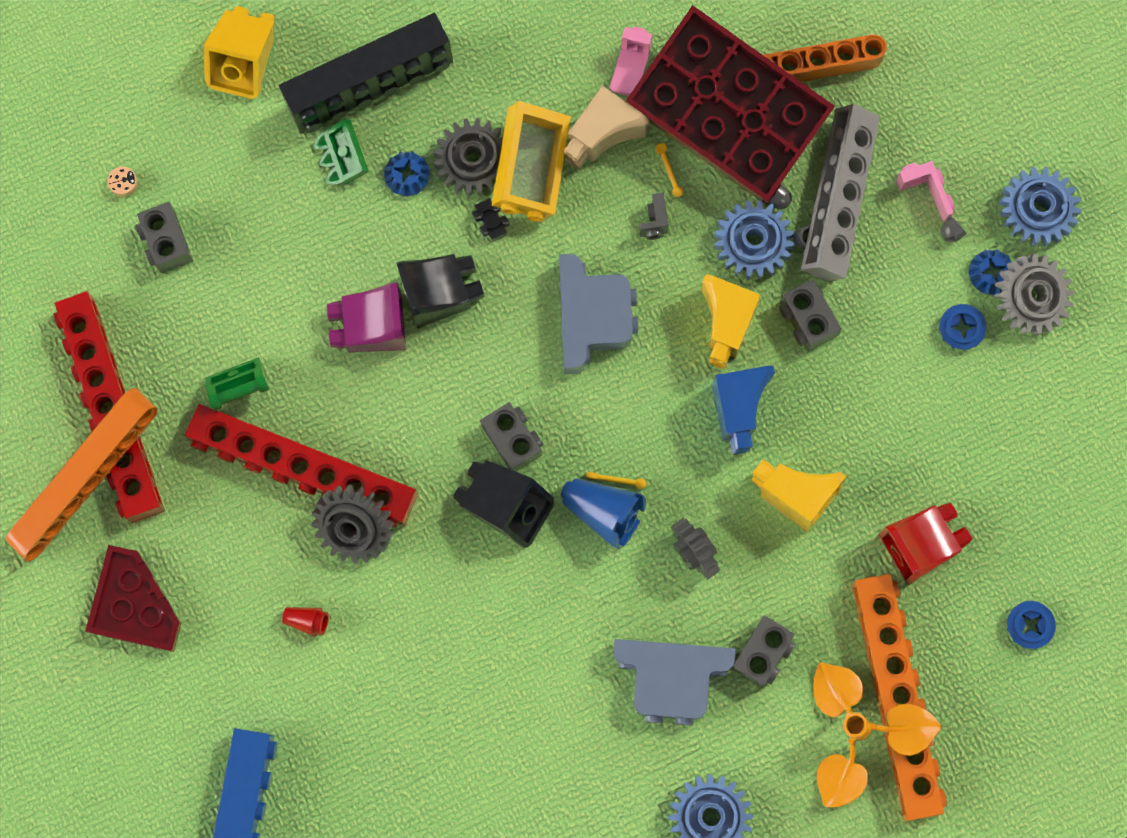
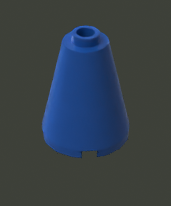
M578 478L573 479L572 482L567 481L561 491L563 505L616 549H620L619 545L624 547L631 539L640 523V520L637 519L638 511L644 512L646 507V498L640 493Z

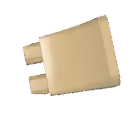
M602 86L569 131L570 143L564 150V153L567 155L565 161L580 170L587 159L593 162L614 145L631 139L645 138L649 133L650 120L643 113Z

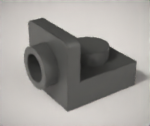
M664 192L652 194V204H647L649 221L655 222L639 224L640 237L655 240L662 238L663 234H668L669 224Z

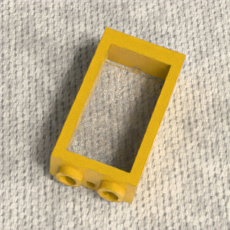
M517 101L508 107L491 206L501 208L500 211L506 214L515 215L520 213L527 215L528 220L543 222L545 219L555 215L571 116L522 101Z

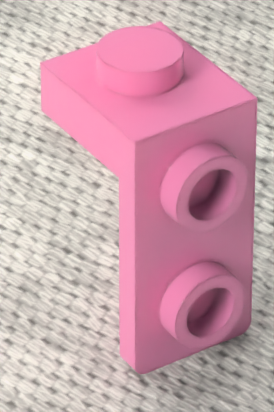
M640 27L624 28L621 51L610 85L611 92L629 96L642 78L652 46V34L648 33L647 30Z
M933 161L919 166L917 163H912L903 167L896 179L899 190L902 191L927 182L943 223L952 217L955 210L953 199L949 194L946 195L942 186L944 185L943 175L939 168L935 169Z

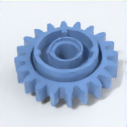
M1035 167L1031 169L1029 176L1025 171H1021L1018 175L1019 180L1013 177L1009 182L1011 187L1006 186L1002 192L1007 197H1002L999 202L1000 205L1006 207L1001 210L1000 216L1009 217L1004 223V227L1014 226L1011 236L1013 237L1021 233V243H1024L1029 237L1032 238L1033 247L1038 244L1040 239L1045 247H1048L1051 243V238L1056 243H1059L1062 240V235L1067 237L1072 232L1070 227H1075L1078 223V220L1074 217L1079 216L1081 209L1074 206L1079 204L1081 198L1072 197L1077 188L1066 187L1069 182L1068 177L1059 181L1058 170L1052 176H1049L1048 167H1045L1040 175ZM1040 202L1044 204L1046 211H1038L1034 203Z
M747 200L745 209L735 204V214L726 210L724 216L727 221L719 220L717 226L722 230H717L714 234V237L720 240L715 243L714 249L723 250L718 254V260L728 259L725 269L727 270L735 266L736 277L741 271H745L746 280L750 279L753 272L756 273L758 280L762 279L763 271H766L772 277L774 274L773 266L782 270L784 266L782 260L789 261L791 256L786 250H792L794 247V243L788 241L793 238L794 231H786L790 225V220L780 221L783 211L781 210L773 214V204H770L767 209H763L761 200L758 201L756 208H753L751 202ZM750 235H756L761 239V243L759 245H751L746 238Z
M708 774L705 784L697 776L695 777L696 787H692L688 782L684 783L687 793L684 794L679 791L675 793L681 802L670 803V806L677 810V814L668 816V819L678 823L670 831H680L681 836L679 838H744L741 832L752 830L751 827L744 824L745 820L753 818V815L744 813V809L748 808L751 802L742 803L740 801L745 791H740L736 794L733 792L736 782H732L728 787H725L724 776L719 778L717 784L713 782L712 774ZM707 808H713L719 814V821L714 826H708L703 822L702 814Z

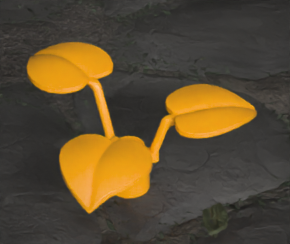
M824 662L818 664L813 683L816 704L824 714L830 717H838L846 710L847 716L843 721V729L850 736L848 740L850 744L849 760L843 755L834 754L825 758L817 770V785L822 803L825 807L833 808L853 802L864 792L867 786L868 772L866 768L854 763L856 740L866 739L870 735L871 730L889 732L888 742L890 746L899 754L911 756L921 753L929 746L941 731V725L927 710L912 704H900L891 708L887 713L889 726L870 723L862 714L853 713L850 707L858 704L863 696V684L859 676L845 667L834 666Z

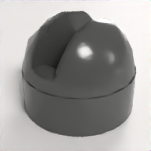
M780 184L767 203L773 204V207L778 210L789 207L792 201L791 192Z
M952 217L941 227L942 237L950 243L959 241L967 234Z
M810 226L800 227L794 232L793 242L796 247L805 250Z

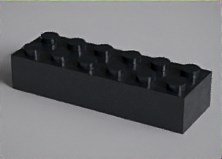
M434 12L278 86L300 134L314 132L323 123L331 119L333 121L345 117L347 112L357 107L361 109L369 106L378 97L391 96L400 87L408 83L413 85L424 79L425 75L434 71L439 73L446 70L453 63L450 40Z

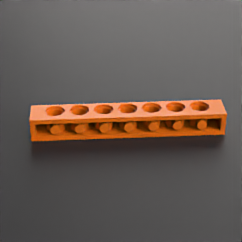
M891 573L855 580L852 583L883 726H889L887 722L888 711L900 705L893 699V692L896 688H901L907 693L905 704L916 705L926 710L923 698H918L916 687L920 686L917 669H912L909 657H913L912 644L910 639H905L903 628L907 626L906 617L903 609H898L896 598H900V591L897 581H892ZM875 600H882L886 603L888 607L886 615H879L874 611L873 603ZM888 629L893 633V644L887 645L880 640L881 630ZM888 659H896L900 663L901 670L899 674H891L887 670L886 663ZM884 732L903 820L910 821L944 814L943 807H947V800L944 790L939 789L936 777L940 776V769L937 759H932L930 747L933 746V741L920 753V762L917 765H913L908 762L906 755L899 754L890 746L888 742L889 732ZM917 778H922L927 783V791L924 795H918L913 789V783Z

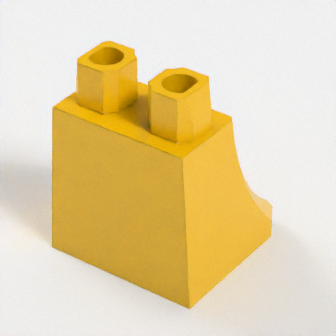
M236 6L233 11L225 10L204 43L205 82L209 88L249 99H255L259 95L268 58L274 43V15L263 13L260 14L259 18L250 16V11L240 6Z
M706 274L702 282L701 291L708 303L712 322L709 348L713 350L710 355L709 364L725 370L729 358L733 357L736 359L761 295Z
M763 459L753 471L751 482L762 489L761 498L808 533L841 490L847 476L842 472L809 474L796 471L781 463L775 468Z

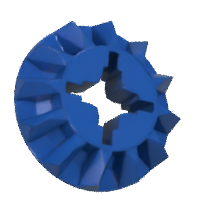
M400 151L398 155L390 157L389 162L384 167V178L387 186L394 193L401 196H412L418 194L426 187L430 178V170L423 156H419L413 151L405 153ZM410 164L411 172L415 173V175H409L405 179V183H403L402 173L398 171L405 170L406 166Z
M986 249L976 255L969 266V277L974 287L988 295L1002 293V289L995 286V283L1004 281L999 274L1000 272L996 275V280L992 274L987 275L983 273L989 269V263L994 268L1002 269L1001 271L1008 270L1007 264L1012 262L1009 255L1001 253L999 249Z
M958 304L947 309L941 317L939 326L943 341L951 345L952 349L957 348L963 351L976 347L984 339L987 329L982 313L975 307L967 304ZM961 317L965 326L974 327L965 332L964 338L960 330L951 329L958 326Z
M1025 601L1018 604L1007 618V631L1010 633L1013 642L1023 648L1038 649L1045 646L1051 641L1056 630V622L1052 612L1044 604L1036 601ZM1040 617L1035 625L1036 633L1032 630L1024 634L1022 633L1026 626L1024 618L1030 621Z

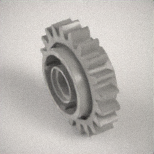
M1036 254L1028 255L1027 258L1024 255L1016 258V262L1008 263V270L999 273L1004 281L995 283V286L1002 289V293L995 294L994 298L1002 299L1003 303L996 308L997 310H1006L1002 318L1003 321L1013 319L1011 323L1012 329L1021 326V334H1026L1030 331L1032 335H1038L1041 332L1048 333L1052 332V327L1055 328L1062 325L1059 318L1069 317L1068 312L1064 308L1073 306V303L1067 300V296L1073 295L1074 291L1066 289V286L1072 280H1063L1062 276L1066 273V269L1056 270L1057 260L1048 263L1047 255L1040 256L1039 258ZM1032 288L1037 293L1036 301L1033 299L1031 294Z

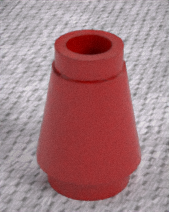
M286 607L282 616L283 624L313 637L324 635L329 622L328 612L323 611L321 607Z

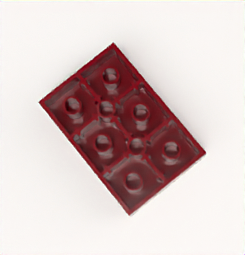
M693 5L625 101L643 113L653 126L755 198L761 200L764 204L770 200L835 107Z

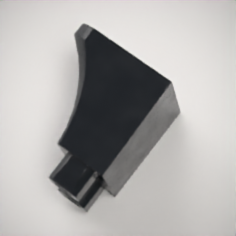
M455 254L430 259L396 262L417 329L471 309L470 303L485 297L480 280L464 285L462 279L463 276L476 272L472 255L456 258Z
M485 460L484 463L474 461L468 470V476L474 481L469 488L462 485L458 487L453 498L472 516L497 530L521 547H529L554 506V497L531 477Z

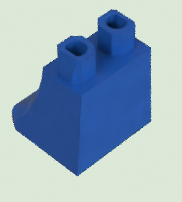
M763 366L719 374L713 380L712 389L723 441L730 440L732 455L750 452V448L753 447L751 436L756 430V414L759 399L764 388L775 374L774 366Z

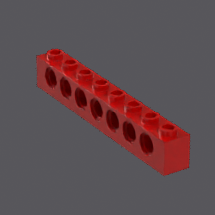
M88 291L54 302L57 312L53 313L59 330L63 329L66 338L62 339V344L68 356L72 355L75 365L71 366V371L77 383L81 382L84 392L80 393V398L84 408H89L92 419H89L88 422L93 432L108 414L101 413L102 405L111 401L114 406L126 392L95 299ZM86 322V328L83 332L74 333L77 324ZM95 349V354L91 359L83 360L86 350ZM98 375H104L103 383L100 386L92 387L93 379ZM139 436L123 455L131 456L130 464L125 468H119L118 461L110 470V473L106 475L110 488L117 491L119 500L115 501L120 517H125L131 523L165 512L141 437ZM139 482L140 490L138 493L131 496L128 495L129 485Z
M198 404L184 435L191 442L190 446L204 453L208 449L218 452V458L229 463H234L236 459L245 463L244 468L257 474H260L262 470L272 474L271 479L285 485L289 481L299 484V490L310 495H315L316 492L325 495L328 490L333 492L337 486H340L345 491L348 485L356 482L362 484L364 496L367 497L372 492L375 493L373 502L377 495L386 493L390 496L389 503L381 507L380 510L391 512L387 520L394 522L392 526L394 528L397 527V524L406 525L418 497L417 490L222 412L213 411V409ZM226 430L227 435L223 441H213L216 431ZM246 440H252L254 442L252 450L247 453L240 452V445ZM280 451L281 457L279 461L273 464L267 463V456L270 452ZM300 461L308 463V468L303 474L294 473L293 469L296 463ZM326 472L335 473L333 483L329 485L321 484V476Z

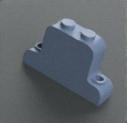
M560 254L559 270L564 374H578L585 369L586 365H590V351L625 349L631 344L632 334H638V317H632L631 306H637L636 288L630 289L628 278L620 274L587 276L585 263H582L578 256L574 254Z
M615 639L613 655L615 661L619 664V668L636 671L634 709L639 715L645 716V722L663 723V718L675 719L676 725L693 726V720L702 718L707 711L709 676L727 677V672L735 662V648Z

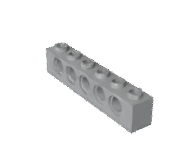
M855 104L835 109L801 271L825 281L846 278L851 250L855 241L856 226L861 213L863 193L867 185V174L872 161L874 141L878 133L877 127L880 116Z

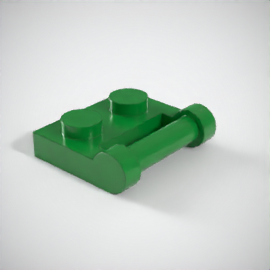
M259 357L205 378L207 395L213 411L221 409L223 404L259 390L261 393L270 390Z

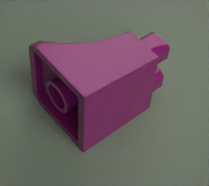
M392 282L360 293L342 296V301L327 304L329 322L344 321V329L329 330L331 348H347L349 353L407 350L402 293L398 282Z

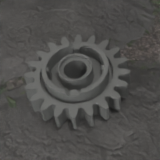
M467 118L464 119V127L462 128L454 122V132L452 133L445 129L444 136L447 140L437 139V144L441 149L434 150V156L438 158V160L434 161L435 168L441 169L438 172L439 179L447 177L445 181L447 188L455 184L456 194H459L465 188L467 197L471 196L473 190H477L479 197H482L483 188H487L489 192L493 193L492 183L496 181L503 137L499 138L501 128L498 127L491 131V121H488L484 127H481L479 118H476L473 126L470 125ZM472 153L481 156L476 162H469L466 160V157Z
M348 485L345 491L340 486H337L333 492L328 490L316 503V508L312 512L315 520L311 526L319 528L314 535L315 538L325 539L321 547H332L331 556L340 552L341 561H345L349 555L354 564L357 563L360 557L367 563L371 556L376 559L381 552L385 551L389 545V540L393 536L390 529L394 522L387 520L391 514L390 511L380 510L384 501L373 502L375 493L372 492L366 497L364 496L363 487H360L357 493H355L352 485Z

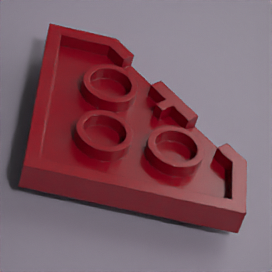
M108 545L85 632L174 652L182 623L141 554L135 550Z

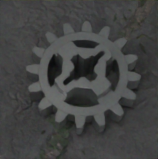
M684 518L671 525V529L674 532L673 535L678 540L673 545L685 565L690 570L696 568L707 580L717 574L720 568L713 556L718 552L701 527L695 529Z

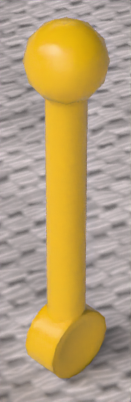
M658 143L656 145V153L662 157L673 186L672 194L675 197H681L683 189L678 186L666 154L667 146L665 143Z
M586 472L585 476L586 479L634 485L638 489H644L647 485L646 480L643 478L633 480L601 475L594 472Z

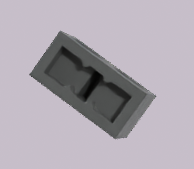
M170 202L137 213L140 223L136 224V229L141 240H146L149 246L145 253L151 267L156 265L158 270L164 273L194 261L176 212ZM164 221V225L160 230H152V225L155 222ZM165 247H174L172 254L166 257L161 256V252Z
M814 279L782 295L779 310L786 321L790 320L794 326L793 334L797 343L800 346L804 345L808 352L839 336L842 328ZM803 299L807 302L808 308L805 310L797 309L793 301ZM818 324L822 328L823 333L819 335L810 333L808 325Z
M508 402L481 419L480 424L507 467L517 472L542 456L540 447L544 444L535 430L529 432L524 423L528 420L520 407L513 408L511 403ZM508 418L514 422V425L510 430L503 431L497 426L499 421ZM524 442L530 447L529 451L524 455L516 454L513 448L517 443Z
M764 615L731 669L761 688L766 682L771 685L780 672V669L776 667L781 657L787 659L796 645L791 641L795 634ZM768 633L779 635L781 639L780 647L770 648L765 642L766 635ZM754 658L763 660L766 665L765 672L762 674L752 672L750 661Z

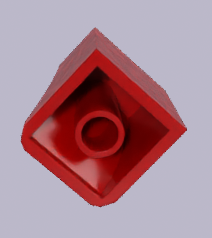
M951 502L938 507L936 505L931 506L912 516L884 527L878 534L908 586L958 555L973 540L965 527L952 533L946 524L958 517L957 511Z

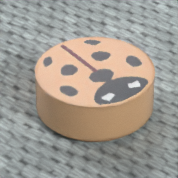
M117 167L108 176V186L115 195L127 197L136 191L138 179L130 168Z

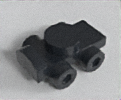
M488 198L474 205L476 210L472 212L476 223L482 221L483 226H480L479 229L483 237L489 235L493 242L507 235L505 227L510 224L506 215L499 217L498 212H500L501 208L491 206L492 201Z

